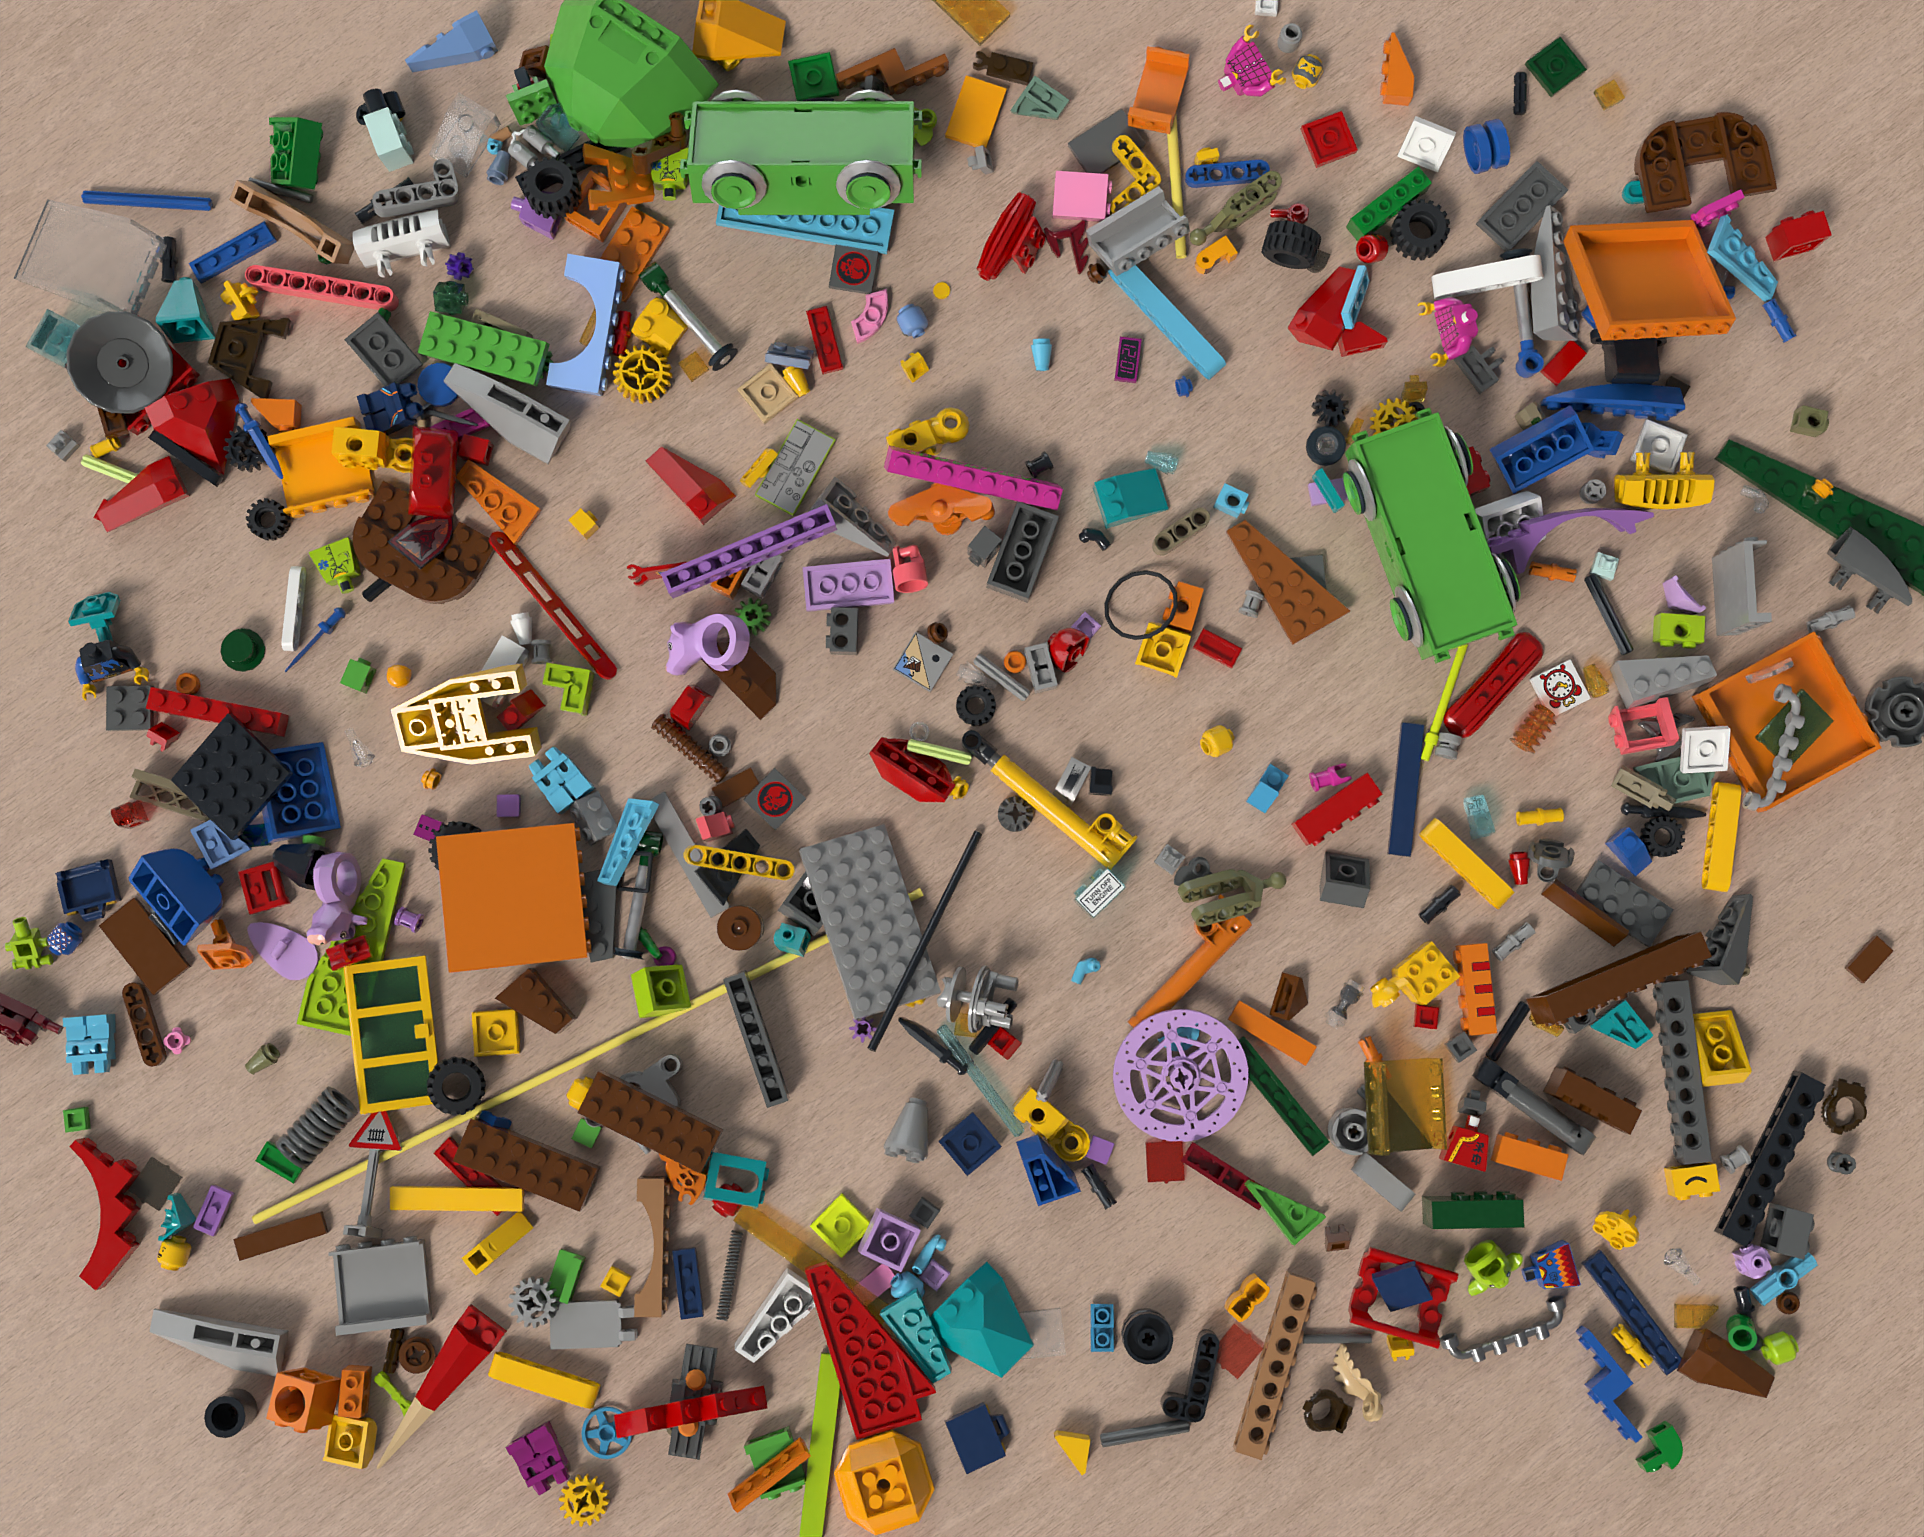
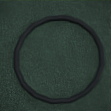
M1148 570L1132 572L1119 579L1109 590L1104 603L1105 618L1110 628L1121 637L1132 640L1151 638L1164 631L1172 622L1178 608L1177 591L1172 582L1161 573ZM1151 575L1159 577L1168 584L1173 593V608L1169 618L1160 628L1149 634L1135 636L1120 631L1114 626L1109 616V602L1113 592L1122 582L1133 576Z

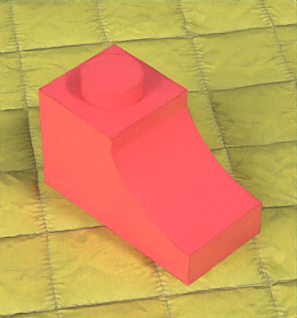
M724 811L696 818L701 837L706 842L733 834L732 828L735 825L732 816H727Z

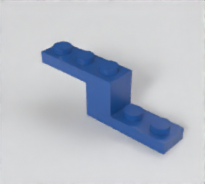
M1581 1326L1576 1330V1333L1580 1336L1578 1339L1579 1343L1586 1350L1591 1349L1595 1354L1593 1357L1594 1361L1603 1368L1584 1384L1589 1389L1587 1394L1596 1404L1600 1403L1604 1407L1602 1412L1609 1421H1615L1619 1425L1617 1430L1624 1439L1630 1438L1637 1443L1643 1438L1642 1435L1613 1402L1633 1382L1591 1331Z

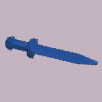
M237 404L235 411L240 414L245 422L243 426L244 431L251 435L270 469L280 479H283L279 462L259 428L261 426L260 423L252 419L246 404Z
M335 608V612L326 622L322 621L318 624L321 628L319 633L294 658L285 672L299 661L324 633L331 634L334 629L332 627L341 618H345L346 613L343 608Z

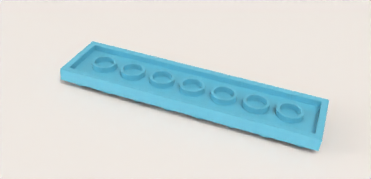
M719 205L716 225L829 245L837 244L887 254L895 212L892 209L875 208L870 209V215H738V209L724 208Z

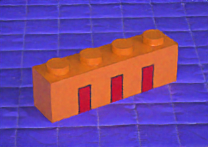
M1487 943L1456 945V950L1453 951V960L1457 964L1458 974L1461 976L1456 980L1457 986H1460L1461 995H1458V1005L1463 1011V1018L1460 1019L1461 1029L1469 1036L1497 1033Z

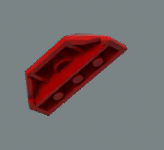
M886 737L879 739L869 754L884 780L918 802L946 801L956 785L952 781L951 775L943 762L935 757L907 751L909 740L887 739Z

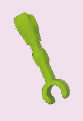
M379 1372L374 1377V1381L380 1387L385 1388L391 1395V1398L400 1405L403 1416H405L412 1402L406 1400L402 1392L391 1383L387 1373Z

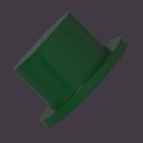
M241 628L233 630L226 635L222 641L220 652L222 660L228 667L235 671L246 672L253 670L261 663L265 654V645L258 633L251 629Z

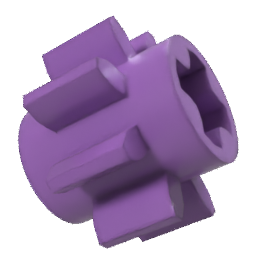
M866 1017L862 1018L861 1021L853 1019L856 1025L855 1027H849L850 1030L855 1031L852 1038L861 1037V1043H864L867 1036L869 1039H872L873 1036L870 1033L877 1029L871 1025L874 1019L869 1021L865 1020ZM859 1023L862 1025L868 1024V1034L864 1032L860 1034L858 1032L860 1029Z

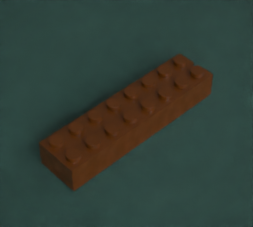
M1701 931L1680 934L1526 998V1001L1536 1024H1545L1546 1027L1554 1024L1559 1026L1569 1022L1568 1018L1581 1017L1588 1014V1009L1594 1007L1599 1009L1609 1005L1607 1001L1624 999L1628 997L1627 993L1640 992L1647 989L1646 985L1658 984L1666 981L1667 976H1677L1685 973V969L1688 967L1696 968L1704 965V960L1712 956Z

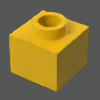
M580 508L568 520L587 540L599 529L595 523L598 519L589 510L585 513Z

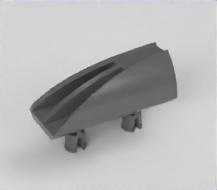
M1852 527L1848 528L1830 547L1827 554L1840 563L1841 566L1831 581L1828 582L1832 586L1838 582L1836 588L1842 590V587L1852 574L1861 576L1878 587L1879 591L1869 604L1866 605L1867 608L1873 609L1877 614L1880 613V610L1890 598H1895L1907 606L1912 604V596L1891 561L1873 543Z

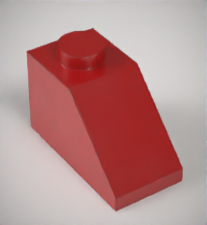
M1360 321L1355 323L1353 329L1344 328V332L1338 341L1341 357L1384 348L1388 340L1387 337Z

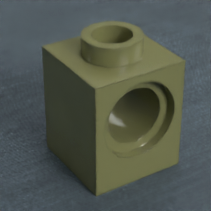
M1802 405L1794 411L1790 432L1816 438L1824 433L1829 426V419H1827L1829 411ZM1808 418L1814 421V426L1809 424Z

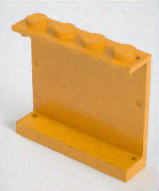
M354 416L267 436L269 445L275 448L276 457L283 474V479L281 480L287 508L283 509L284 513L290 517L292 516V518H300L308 512L322 513L327 511L326 508L334 506L335 508H344L348 506V503H365L369 501V498L374 497L375 491L370 470L365 469V466L356 465V468L343 467L331 453L334 427L361 429L360 422Z

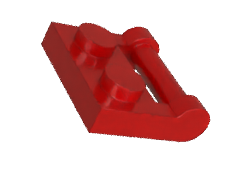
M274 861L238 872L249 915L291 904L289 897H286L280 871L274 866ZM266 871L271 873L277 900L274 901L271 900L264 874Z

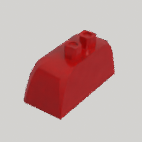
M413 426L408 515L453 517L458 432L456 430Z

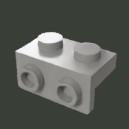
M598 791L575 801L570 806V815L578 823L583 839L588 841L590 846L616 832L618 826Z

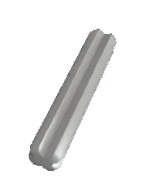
M978 654L974 659L973 663L1021 701H1025L1030 695L1028 689L982 654Z
M1055 1059L1051 1062L1037 1091L1036 1099L1038 1101H1048L1063 1070L1064 1064L1062 1061L1058 1062Z

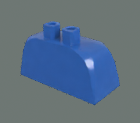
M163 849L142 855L128 877L130 883L182 945L188 944L201 933L223 906V898L219 888L224 882L219 874L210 876L206 872L210 867L204 857L196 860L194 856L181 849Z

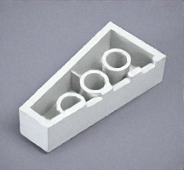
M786 1268L735 1342V1351L754 1363L778 1339L787 1334L797 1322L807 1316L815 1307L808 1281Z

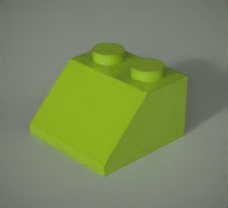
M682 964L644 967L631 974L639 1018L658 1017L691 1008Z

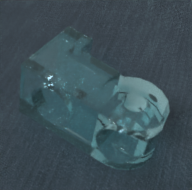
M1477 795L1464 798L1463 804L1470 827L1471 840L1494 834L1496 831L1484 796Z

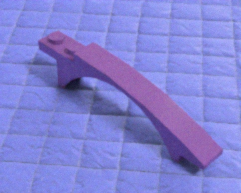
M1584 508L1554 512L1518 522L1520 529L1511 530L1504 537L1495 536L1489 538L1487 544L1491 553L1497 555L1504 552V557L1510 563L1514 572L1520 574L1525 571L1527 562L1541 539L1553 528L1565 521L1582 516H1596L1613 525L1619 532L1626 531L1628 534L1636 532L1635 523L1654 517V513L1627 508Z

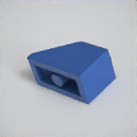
M1630 827L1621 828L1605 842L1634 876H1637L1652 862L1645 844Z

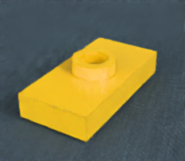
M766 448L739 482L745 487L751 488L759 477L763 478L769 471L768 466L778 454L773 449Z

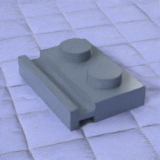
M775 342L769 346L765 355V362L808 369L813 360L814 350H809L805 346L790 347L785 343Z

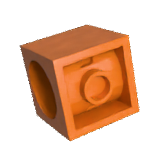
M306 1367L277 1372L266 1419L274 1421L276 1426L293 1427L294 1431L298 1433H307L311 1429L320 1430L323 1426L331 1425L340 1390L341 1378ZM303 1395H304V1398H305V1407H304V1405H303V1400H302V1396H303Z

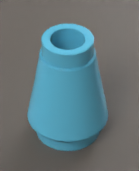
M1033 339L1031 349L1036 371H1048L1052 351L1050 339Z

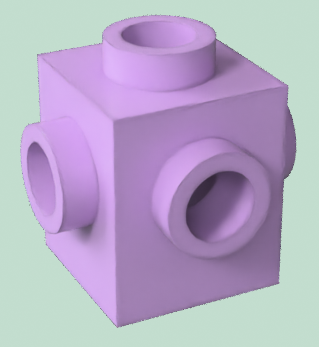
M1750 1243L1747 1247L1741 1246L1740 1250L1732 1253L1736 1260L1735 1265L1743 1275L1757 1279L1765 1276L1766 1271L1772 1269L1769 1263L1771 1257L1763 1247Z

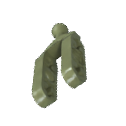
M1275 171L1266 172L1231 196L1209 225L1203 229H1194L1190 233L1191 243L1196 246L1203 245L1206 242L1207 236L1212 232L1235 229L1271 205L1282 183L1280 174ZM1268 178H1269L1271 181L1274 180V179L1276 180L1275 186H1274L1273 184H1271V183H1267V182H1268Z
M1229 869L1186 881L1178 887L1177 891L1183 902L1190 903L1226 893L1241 886L1243 887L1245 893L1201 904L1194 908L1191 916L1196 925L1202 927L1248 914L1254 908L1261 907L1263 889L1269 887L1281 889L1285 886L1287 880L1286 876L1281 872H1274L1268 879L1260 880L1244 870L1236 871Z

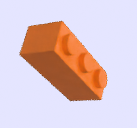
M1505 1132L1504 1136L1497 1134L1491 1161L1562 1181L1568 1154L1562 1153L1561 1147L1551 1144L1548 1145V1148L1541 1147L1540 1141L1527 1138L1526 1142L1518 1140L1519 1135Z

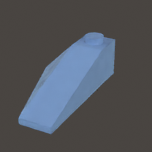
M477 10L452 24L453 29L444 35L442 32L438 34L435 43L424 45L405 59L412 73L476 62L492 57L498 49Z

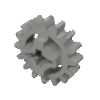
M533 1276L528 1278V1281L526 1279L521 1280L520 1285L513 1287L516 1293L510 1294L509 1297L514 1301L508 1304V1306L514 1307L511 1316L518 1315L517 1323L525 1321L524 1327H528L532 1323L533 1328H536L540 1324L542 1326L547 1324V1319L554 1318L552 1311H556L559 1308L554 1305V1302L558 1301L559 1297L553 1296L557 1290L556 1288L550 1290V1281L543 1284V1277L535 1280ZM532 1287L529 1293H523L527 1288ZM538 1311H545L541 1316L535 1317Z

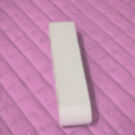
M1530 255L1433 275L1431 280L1434 299L1441 300L1535 282L1544 277L1541 256Z

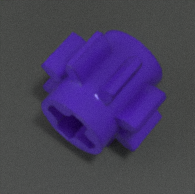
M458 252L457 256L450 254V258L445 263L448 269L447 274L454 276V279L460 281L462 277L470 278L469 274L474 270L471 263L472 258L465 257V253Z

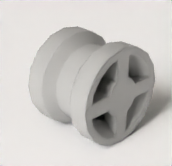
M1598 479L1588 481L1580 489V498L1587 504L1597 503L1606 494L1605 484Z

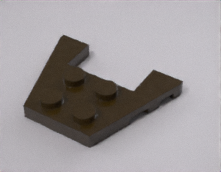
M280 318L279 320L261 319V321L240 320L220 322L208 364L259 398L268 399L273 383L270 380L251 375L263 335L266 334L286 340L291 320L289 318Z

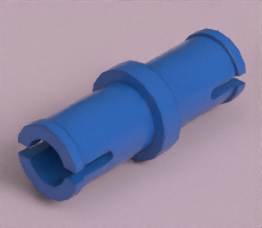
M1776 298L1762 305L1772 321L1770 323L1771 326H1775L1783 343L1797 336L1787 320L1789 317L1787 314L1784 315Z

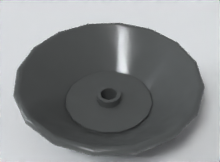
M107 311L88 318L73 333L66 351L67 372L75 389L91 405L110 413H135L145 409V407L159 400L166 393L173 376V354L165 336L149 320L130 312ZM121 359H124L127 362L126 366L123 368L119 366V361Z

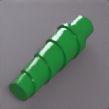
M641 926L638 940L656 960L662 957L660 950L647 930Z

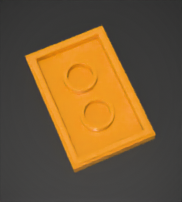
M966 75L946 130L945 138L973 147L983 145L987 149L1007 89Z

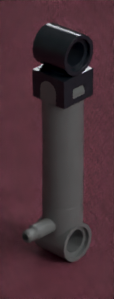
M1484 1057L1472 1076L1477 1081L1517 1107L1564 1141L1567 1146L1584 1156L1596 1139L1593 1133L1564 1115L1490 1059Z

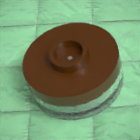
M737 905L728 908L721 914L718 920V937L726 947L732 950L742 951L755 946L763 936V918L756 909L747 905Z

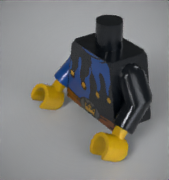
M105 640L95 644L89 642L79 650L80 657L76 660L75 671L80 684L83 685L82 698L84 700H87L86 693L88 692L92 693L94 698H96V687L90 684L91 681L95 683L134 670L136 672L134 676L135 683L140 685L142 677L146 681L149 679V670L140 667L139 659L128 646H122L111 640Z

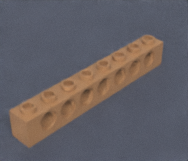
M1286 1271L1233 1443L1235 1452L1262 1460L1263 1455H1267L1269 1451L1270 1441H1268L1270 1432L1273 1433L1277 1424L1275 1415L1277 1410L1280 1411L1284 1400L1282 1392L1289 1385L1290 1366L1295 1365L1297 1359L1296 1346L1297 1343L1301 1344L1304 1335L1302 1330L1303 1323L1309 1319L1311 1309L1308 1307L1310 1301L1315 1299L1317 1293L1316 1283L1312 1279ZM1295 1294H1300L1302 1296L1301 1302L1293 1305L1291 1303L1292 1297ZM1287 1317H1295V1323L1292 1326L1286 1327L1284 1325ZM1282 1338L1288 1339V1345L1284 1349L1278 1348V1342ZM1274 1361H1281L1282 1366L1279 1370H1271V1364ZM1267 1383H1274L1275 1389L1272 1392H1264V1387ZM1267 1405V1413L1263 1415L1258 1414L1259 1406ZM1260 1427L1262 1431L1259 1436L1253 1437L1250 1435L1253 1428Z

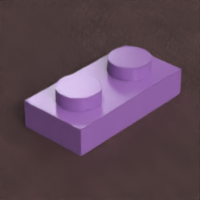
M211 1185L193 1228L213 1237L216 1236L235 1193L217 1185Z

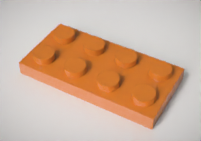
M633 206L600 257L603 260L620 262L623 269H625V280L620 285V291H622L621 301L625 303L640 281L638 274L649 266L670 231L668 226Z

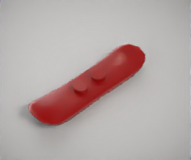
M1519 632L1486 671L1447 710L1444 715V725L1449 733L1461 738L1473 735L1512 690L1534 669L1544 653L1542 644L1535 636L1529 632Z

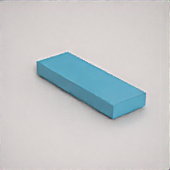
M1358 265L1341 312L1345 329L1354 328L1370 282L1365 265Z

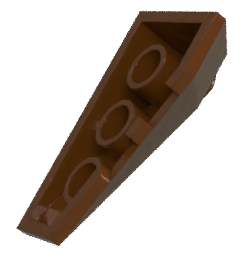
M1707 1328L1693 1331L1677 1369L1679 1373L1696 1383L1730 1389L1762 1398H1767L1775 1379L1773 1375L1740 1350L1732 1347L1727 1340Z

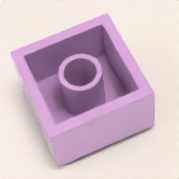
M876 1208L859 1244L858 1251L866 1257L902 1272L921 1230L918 1226Z

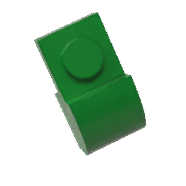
M1664 1421L1646 1431L1655 1448L1635 1459L1639 1467L1647 1473L1658 1471L1661 1469L1662 1464L1672 1470L1679 1464L1682 1458V1442L1673 1425Z

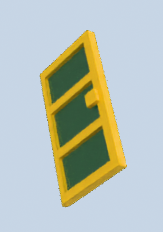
M426 955L354 964L344 967L360 1114L365 1115L367 1113L432 1105L433 1103L427 1093V1080L430 1071L439 1062Z

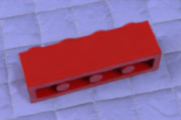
M1367 772L1291 825L1306 846L1310 844L1316 846L1325 840L1323 835L1329 831L1333 834L1343 827L1342 822L1347 819L1352 821L1360 816V810L1365 806L1370 809L1379 803L1378 798L1383 794Z

